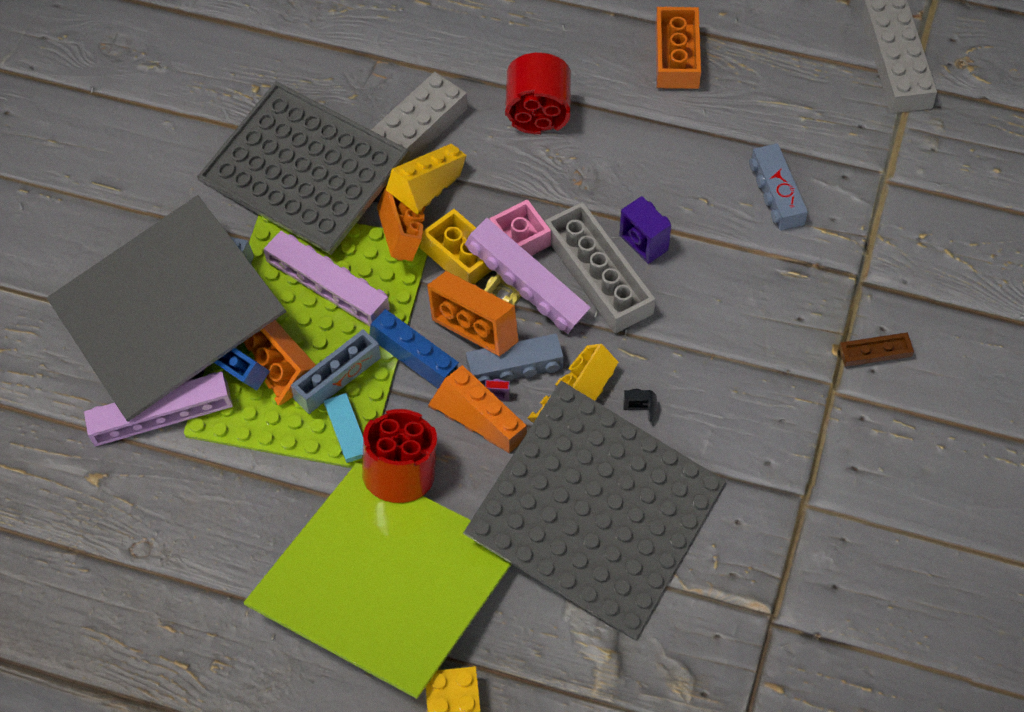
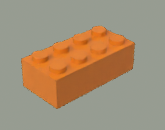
M657 7L655 22L657 88L699 89L701 77L699 7Z
M445 271L427 285L431 315L434 322L498 356H501L519 342L515 306L448 271Z

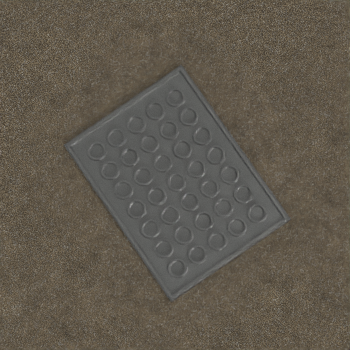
M275 81L199 173L197 178L212 189L332 255L387 185L391 170L402 165L409 157L410 151Z

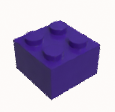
M641 196L621 209L619 236L647 264L669 250L671 223L666 216H662L656 210L653 203Z

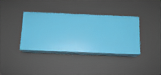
M347 394L324 400V405L346 463L363 458V436Z

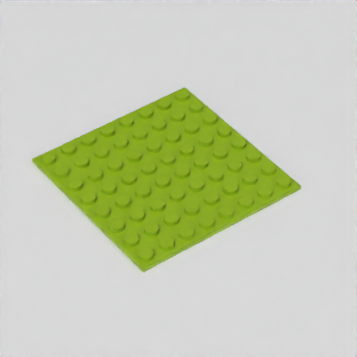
M356 462L246 598L244 605L418 699L512 564L463 534L471 521L470 519L424 496L405 503L388 502L376 497L366 488L362 478V465Z

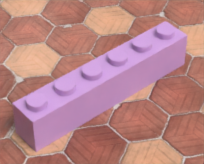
M488 218L469 235L464 245L468 247L472 254L481 258L489 269L497 272L505 283L512 285L525 300H529L537 307L541 314L546 315L554 322L558 329L567 334L572 331L591 308Z
M280 231L264 248L268 263L368 326H371V323L385 309L389 310L388 296L384 291L371 287L363 278L355 277L347 268L334 264L329 257L321 256L311 246H305L291 234L288 235Z
M218 372L186 381L129 422L126 421L115 403L96 406L91 410L84 411L88 436L96 447L230 408L233 405L223 372Z

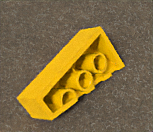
M448 144L399 165L391 170L386 191L418 215L424 206L427 207L435 196L438 197L445 187H449L460 177L467 155L453 144Z
M603 344L587 345L568 368L571 372L560 378L555 386L557 387L559 382L563 381L595 401L603 392V387L614 374V369L619 362ZM545 396L540 402L542 405L537 413L532 412L528 416L531 422L534 423L550 397Z

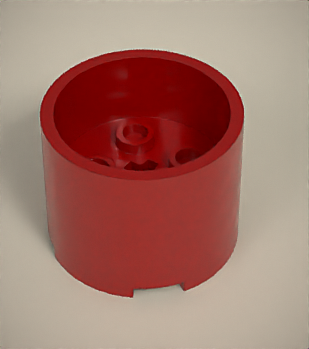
M529 53L514 59L507 69L505 116L512 122V126L519 131L529 134H541V131L551 129L558 131L563 128L570 119L571 70L568 64L561 58L548 53Z
M406 409L387 410L385 415L375 420H370L365 426L363 432V482L373 495L384 501L393 503L414 501L425 495L434 483L437 432L435 427H432L422 418V414Z

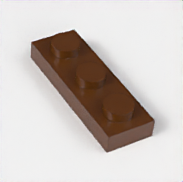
M908 332L840 342L839 350L845 367L913 357L914 354Z

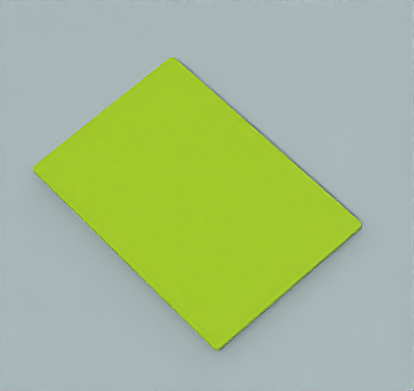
M258 215L249 241L254 254L251 265L286 310V313L278 317L276 321L316 365L362 329L370 334V326L266 261L264 248L280 231L295 236L300 243L305 246H311L323 257H329L339 267L347 268L352 275L357 278H363L371 287L384 291L388 296V311L407 325L409 324L428 257L420 249V245L413 261L397 260L390 255L383 228L356 223L332 255L263 216ZM244 342L235 347L255 360L252 351H248ZM379 346L381 358L332 396L347 394L362 436L367 423L382 416L398 363V359L381 346ZM215 363L205 368L203 377L210 373L223 372L228 383L233 407L187 420L184 429L186 438L352 468L356 462L362 465L363 458L346 463L324 403L310 414L294 398L278 406L274 399L276 395L273 389L268 388L265 380L259 389L255 390Z

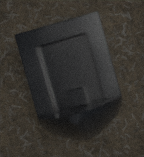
M637 388L624 390L623 410H647L648 421H651L657 408V395L651 390Z

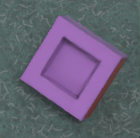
M501 379L486 380L485 387L500 401H509V381Z

